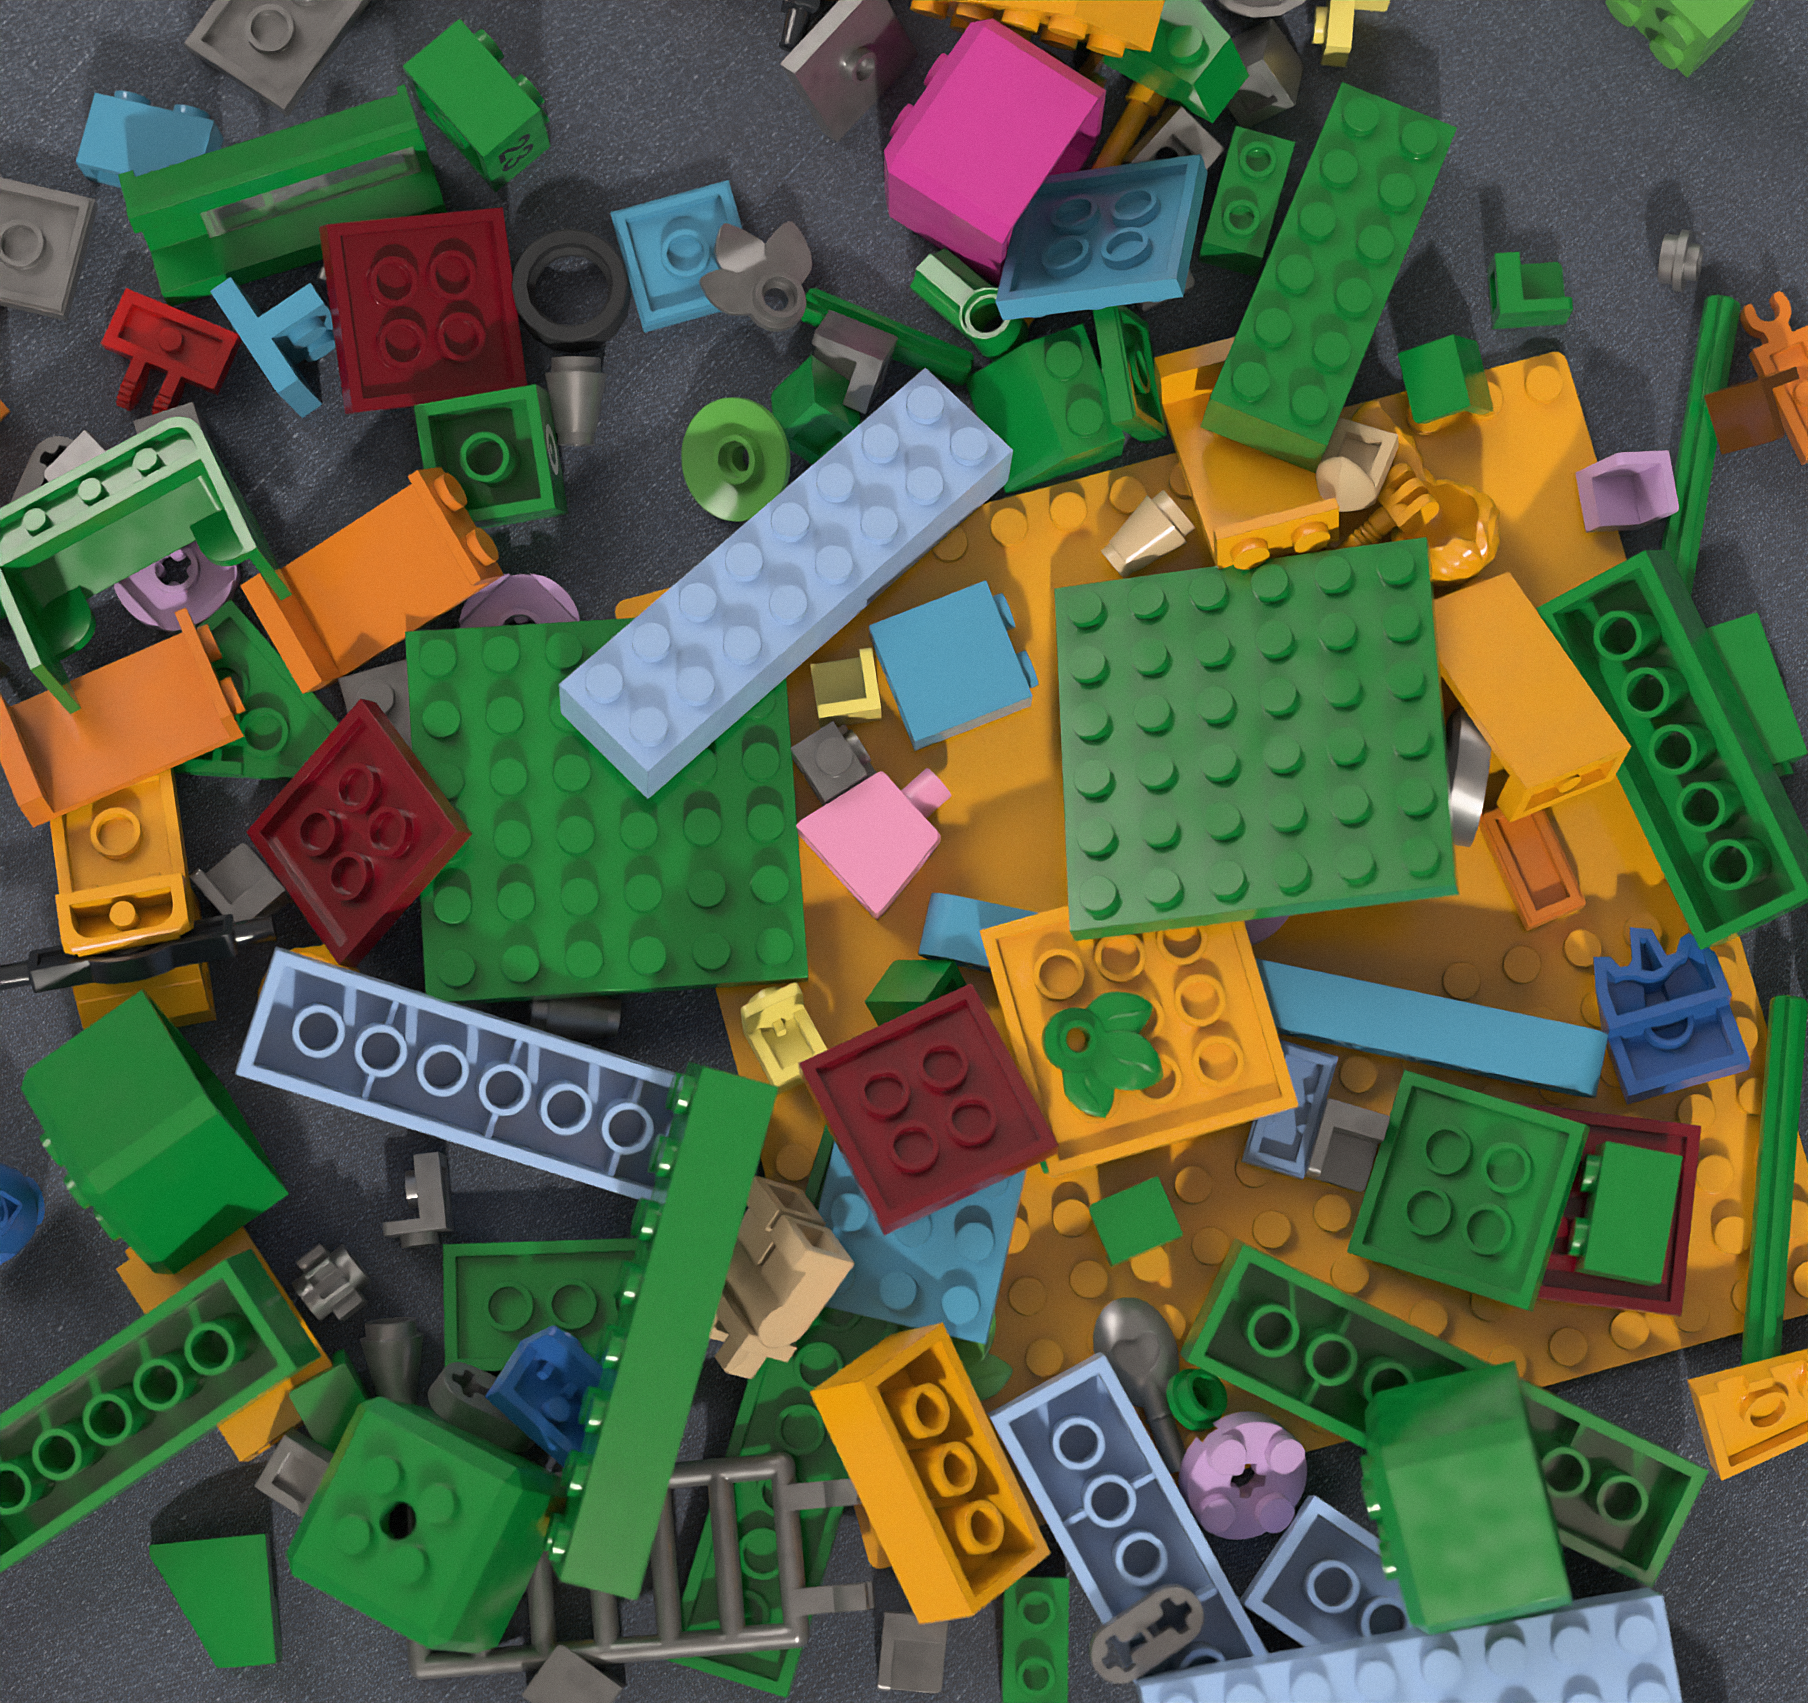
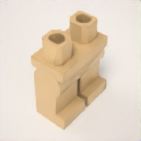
M755 1175L747 1200L749 1209L742 1218L710 1334L711 1339L724 1342L715 1356L723 1370L729 1374L752 1379L767 1357L788 1362L797 1349L794 1342L806 1332L855 1264L830 1228L824 1227L826 1225L825 1221L802 1189Z

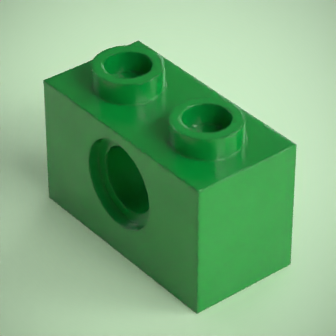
M1235 126L1203 238L1199 262L1257 278L1294 149V141Z
M1023 1575L1003 1591L1001 1703H1068L1069 1578L1067 1576Z

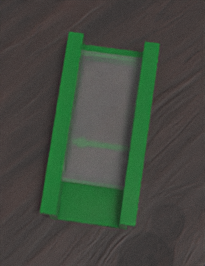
M405 84L396 87L397 95L377 99L187 159L181 163L171 164L162 169L152 170L139 176H135L133 170L118 174L127 207L128 219L134 233L142 232L146 240L166 304L173 307L211 295L210 291L230 277L238 285H242L323 259L319 227L326 224L448 213Z

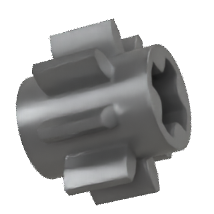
M319 1243L295 1261L304 1274L296 1279L292 1286L306 1306L320 1321L332 1312L340 1321H345L368 1303L359 1291L372 1282V1280L344 1244L330 1253L324 1245Z

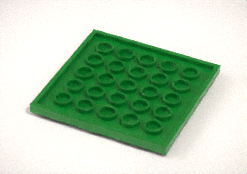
M1427 537L1271 558L1255 568L1246 570L1237 569L1234 565L1220 570L1217 569V566L1054 588L1069 927L1075 941L1459 895L1431 555Z
M635 618L405 632L412 752L472 832L470 838L420 893L426 994L459 1005L808 982L786 678L647 799L561 714L559 684Z

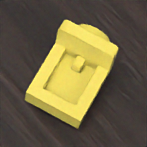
M1326 0V7L1316 6L1312 43L1323 44L1321 65L1346 66L1352 44L1354 9L1384 12L1387 11L1390 0Z
M792 983L783 988L779 986L766 988L755 994L740 1011L743 1033L770 1084L779 1087L777 1095L804 1083L799 1073L798 1063L828 1049L804 1007L803 993L797 983Z

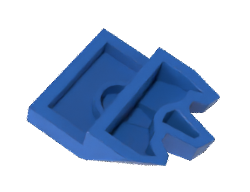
M1630 927L1632 960L1628 966L1620 967L1611 957H1594L1595 987L1602 1032L1608 1034L1606 1049L1627 1105L1749 1069L1751 1061L1729 1005L1732 995L1717 955L1710 948L1700 950L1692 934L1688 933L1680 938L1676 953L1666 955L1652 929Z

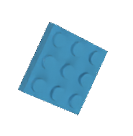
M1197 154L1048 175L1012 230L995 301L1002 320L1025 317L1038 318L1048 314L1087 309L1099 310L1110 306L1141 302H1161L1166 299L1183 297L1208 174L1202 155Z
M834 1142L818 1213L826 1223L824 1227L830 1228L855 1264L824 1306L915 1328L943 1322L949 1336L987 1344L1027 1169L883 1236L841 1152Z

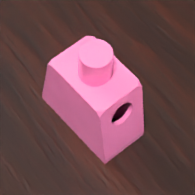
M928 768L922 771L901 791L883 771H880L802 819L796 825V828L798 829V835L877 921L885 914L940 844L941 835L926 818L952 795L942 781Z

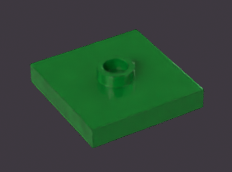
M1124 305L1093 310L1101 356V372L1106 386L1112 424L1145 445L1166 440L1167 430L1155 380L1154 355L1148 323Z

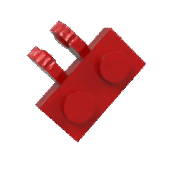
M126 288L101 342L105 350L131 360L118 390L116 406L128 411L134 409L147 384L150 368L166 374L159 394L154 400L152 415L178 407L183 395L185 382L218 396L242 342L241 337L238 333Z

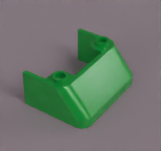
M182 416L167 418L0 508V601L30 670L70 714L81 709V706L60 660L82 649L94 634L96 618L88 598L186 545L196 541L205 557L218 566H234L250 559L280 600L292 595L256 518L210 440L200 426L190 418Z

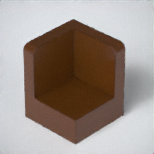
M1796 367L1745 380L1704 395L1722 455L1776 441L1784 437L1785 431L1772 389L1800 379Z

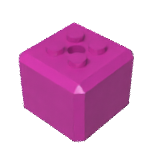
M992 18L970 23L950 54L942 53L934 62L924 81V85L927 88L914 106L910 103L907 104L896 118L889 133L892 139L884 149L885 199L891 218L941 250L946 248L965 265L999 286L1013 227L1047 176L1080 171L1091 155L1100 138L1106 90Z

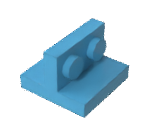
M231 277L210 291L276 392L302 418L321 406V401L296 365L304 359L307 362L318 360L336 347L330 305L312 284L309 283L264 314Z

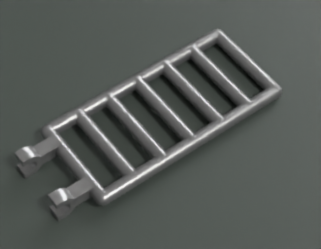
M784 1452L675 1462L650 1551L657 1634L620 1637L616 1595L590 1588L594 1639L557 1642L552 1569L550 1560H548L549 1552L544 1551L527 1585L532 1644L493 1647L479 1653L458 1651L433 1653V1649H428L406 1637L409 1671L416 1679L426 1680L540 1670L554 1649L560 1644H565L592 1665L803 1647L807 1644L810 1636L809 1614L860 1611L876 1608L874 1581L807 1588L805 1584L799 1510L862 1504L861 1499L851 1479L797 1483L794 1459L791 1455ZM563 1472L554 1473V1474H556V1475L562 1477V1473H563ZM771 1479L783 1623L745 1626L733 1483ZM708 1485L720 1628L682 1631L671 1488ZM407 1502L397 1506L399 1540L410 1536L417 1522L416 1513Z

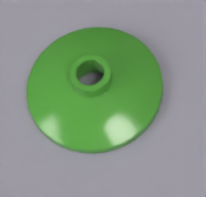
M742 397L722 398L703 407L690 422L683 439L681 451L683 475L692 496L703 509L722 520L733 522L750 520L780 494L788 483L791 459L786 435L774 415L764 406L750 399ZM745 448L749 454V467L743 461Z

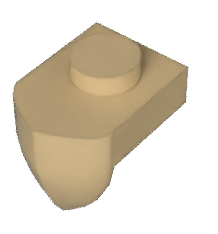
M1339 417L1316 471L1317 488L1323 499L1327 500L1336 497L1339 512L1358 511L1374 505L1399 447L1398 435Z

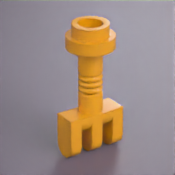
M1399 463L1388 472L1378 496V500L1382 505L1368 517V520L1363 522V525H1359V529H1355L1354 533H1351L1336 548L1327 544L1316 552L1377 544L1378 540H1381L1382 536H1385L1396 525L1410 537H1413L1436 516L1439 511V504L1432 495L1428 494V490L1422 481L1416 478V473L1408 463Z

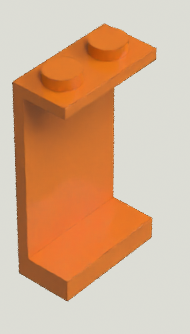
M442 467L415 471L408 476L412 484L281 568L280 570L292 593L289 597L280 600L261 573L240 585L302 694L330 687L338 682L339 678L346 677L404 640L405 632L418 631L504 576L496 562L499 558L496 545L483 529L475 526L464 507L467 504V498L463 488L451 474L445 473Z
M185 607L174 612L182 633L71 680V686L81 706V709L72 714L61 705L49 690L13 706H9L0 692V762L17 804L33 828L244 737L235 715L246 710L231 676L223 680L218 678L212 662L222 659L223 656L208 623L197 628Z

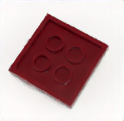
M503 207L335 223L319 227L345 414L414 407V405L527 386L518 314L511 288L513 278Z
M361 698L246 832L338 965L356 968L472 835V832L376 702Z
M972 983L798 1063L799 1073L883 1236L1051 1158L1059 1152L1058 1142Z
M1511 1101L1512 1103L1590 1127L1537 1299L1673 1317L1682 1316L1702 1126ZM1605 1141L1683 1156L1661 1284L1647 1286L1574 1271L1577 1256L1568 1255V1239L1574 1217L1584 1218L1588 1193L1579 1191L1580 1171L1585 1154L1595 1155L1596 1145Z

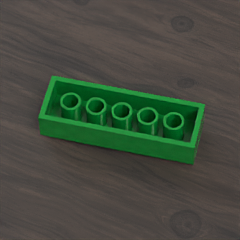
M1341 83L1212 391L1200 426L1201 428L1316 473L1457 127L1354 86Z
M1644 550L1537 607L1536 609L1545 624L1631 745L1616 773L1617 778L1700 950L1729 942L1807 904L1808 837L1669 551Z
M252 1249L223 1260L0 1415V1573L37 1552L322 1357Z

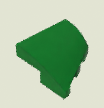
M269 1533L149 1545L150 1558L156 1565L216 1668L275 1664L283 1661L278 1597H274Z

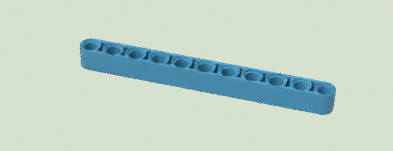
M931 893L918 955L929 960H954L959 967L991 973L979 930L1038 913L956 895ZM1255 958L1278 1034L1573 1096L1597 1097L1608 1040L1607 1033L1578 1025Z

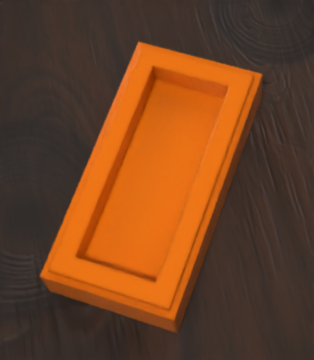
M1498 805L1481 812L1478 826L1526 931L1584 908L1587 904L1544 809L1510 823Z

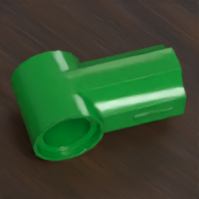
M943 248L937 253H930L916 268L914 280L910 285L911 290L971 340L983 356L996 361L1022 344L1027 343L1029 331L1024 318L1004 320L995 331L983 332L984 327L991 319L1001 316L995 302L998 289L990 286L949 250Z

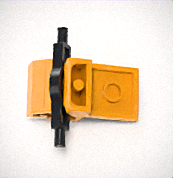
M172 767L50 820L59 894L55 895L62 945L30 951L28 960L0 965V991L31 985L34 993L72 987L83 1030L141 989L148 993L176 1027L216 1020L208 961L234 957L238 954V947L277 941V929L273 914L236 922L232 914L202 919L200 901L190 886L174 768Z

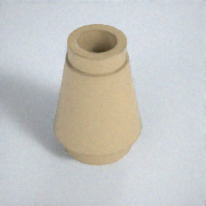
M1162 490L1152 500L1148 495L1144 498L1101 552L1119 574L1126 579L1133 572L1139 571L1186 544L1187 541L1184 537L1195 526L1168 494Z

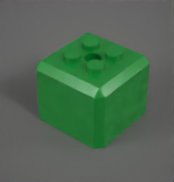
M141 989L26 1070L21 1090L45 1131L39 1135L40 1141L53 1160L60 1167L65 1166L69 1173L62 1178L66 1187L83 1209L86 1210L90 1206L94 1208L93 1213L113 1241L122 1238L155 1274L175 1275L289 1194L288 1188L228 1090L211 1067L144 989Z
M1515 1360L1377 1392L1365 1410L1368 1455L1360 1457L1365 1479L1362 1480V1487L1371 1520L1376 1519L1381 1540L1378 1541V1547L1387 1581L1398 1579L1409 1623L1425 1633L1433 1635L1572 1604L1561 1538Z
M379 1396L358 1405L286 1551L290 1570L293 1576L428 1649L479 1653L498 1646L544 1552L543 1543L550 1517L553 1512L562 1514L568 1497L566 1496V1488L560 1486V1476L510 1450L450 1424L429 1408ZM407 1502L413 1507L417 1522L410 1536L403 1540H398L390 1531L389 1518L396 1506Z

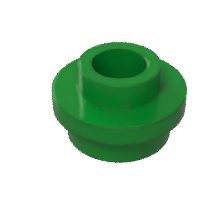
M1187 1368L1173 1375L1168 1382L1166 1390L1168 1405L1174 1417L1184 1427L1195 1432H1204L1214 1427L1213 1423L1221 1419L1222 1414L1227 1408L1228 1397L1226 1389L1218 1376L1201 1368Z

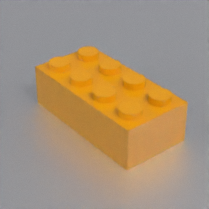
M912 0L910 10L935 19L945 20L946 16L951 18L949 28L964 33L972 22L993 18L1029 42L1032 35L1041 36V42L1070 51L1076 50L1078 42L1087 43L1086 47L1094 52L1122 58L1125 48L1151 52L1165 0Z
M943 1322L890 1334L810 1391L919 1624L973 1616L1050 1554Z

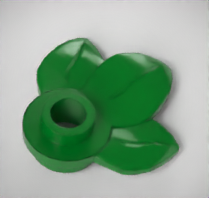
M1118 991L1103 993L1097 996L1085 1009L1075 1007L1063 1009L1053 1014L1046 1022L1041 1039L1044 1054L1052 1065L1062 1070L1064 1094L1077 1109L1096 1117L1105 1118L1113 1103L1114 1089L1125 1091L1142 1090L1162 1079L1163 1068L1158 1053L1146 1038L1139 1035L1153 1010V1005L1145 998L1133 993ZM1074 1027L1081 1030L1085 1036L1084 1047L1079 1052L1072 1051L1066 1042L1068 1032Z

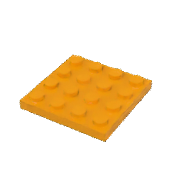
M1069 905L979 930L1020 1074L1059 1144L1058 1154L1046 1159L1050 1178L1291 1110L1299 1106L1244 921L1075 941L1070 933ZM1116 991L1133 993L1145 998L1153 1005L1152 1014L1139 1035L1146 1038L1158 1053L1163 1068V1077L1156 1084L1142 1090L1125 1091L1114 1089L1113 1103L1105 1118L1087 1114L1077 1109L1064 1094L1062 1070L1049 1062L1042 1048L1043 1028L1049 1018L1056 1012L1074 1007L1085 1009L1097 996L1103 993ZM1074 1027L1068 1032L1066 1037L1068 1047L1074 1052H1079L1084 1047L1085 1036L1078 1028Z

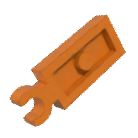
M1778 291L1769 299L1770 306L1775 313V320L1766 322L1759 319L1752 304H1749L1741 310L1740 322L1749 335L1760 339L1763 344L1753 349L1748 355L1758 377L1792 367L1797 368L1800 379L1773 388L1772 391L1783 428L1801 465L1808 463V325L1792 332L1788 324L1791 317L1790 302L1781 291Z

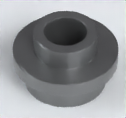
M1682 229L1680 235L1665 234L1662 242L1658 265V282L1672 284L1673 291L1684 292L1688 280L1698 281L1703 259V245L1693 243L1692 230Z

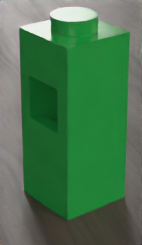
M1755 612L1706 628L1779 779L1781 780L1793 775L1794 771L1791 764L1796 763L1808 752L1758 613Z

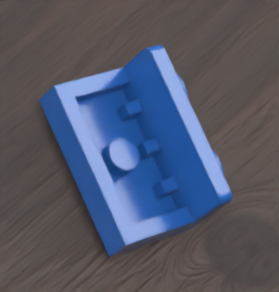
M552 1325L519 1343L485 1398L564 1467L570 1449L581 1450L585 1435L584 1425L578 1424L582 1400L588 1386L598 1388L603 1367L584 1351L578 1339Z

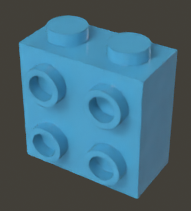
M986 580L869 625L871 643L914 751L1031 706L1033 696L1030 688L1039 685L1034 667L1026 650L1015 653L1007 633L1008 630L1016 628L1011 610L1003 593L992 596Z

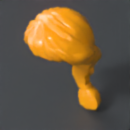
M1379 401L1364 403L1352 415L1351 421L1397 434L1399 447L1390 470L1399 463H1408L1416 473V478L1420 479L1427 488L1428 494L1432 495L1439 504V511L1436 516L1413 537H1410L1396 525L1392 529L1390 542L1427 537L1430 547L1433 585L1436 587L1460 586L1476 578L1483 568L1493 561L1500 543V511L1496 508L1494 501L1489 495L1478 492L1474 486L1459 484L1448 479L1435 480L1433 475L1423 466V456L1417 449L1413 437L1403 433L1401 428L1394 424L1391 417L1381 408Z

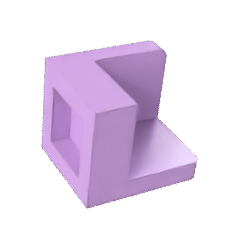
M1669 450L1616 453L1575 472L1586 533L1638 530L1676 513L1679 509Z

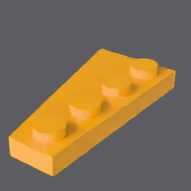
M1808 1349L1687 1380L1710 1464L1721 1481L1808 1442Z

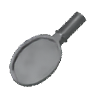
M1123 1297L1116 1299L1101 1311L1096 1320L1093 1332L1094 1354L1101 1352L1105 1355L1130 1403L1136 1407H1143L1147 1417L1145 1422L1151 1428L1159 1454L1169 1474L1180 1471L1181 1462L1186 1450L1168 1405L1166 1395L1170 1378L1179 1372L1178 1348L1174 1335L1159 1311L1149 1303L1138 1298Z

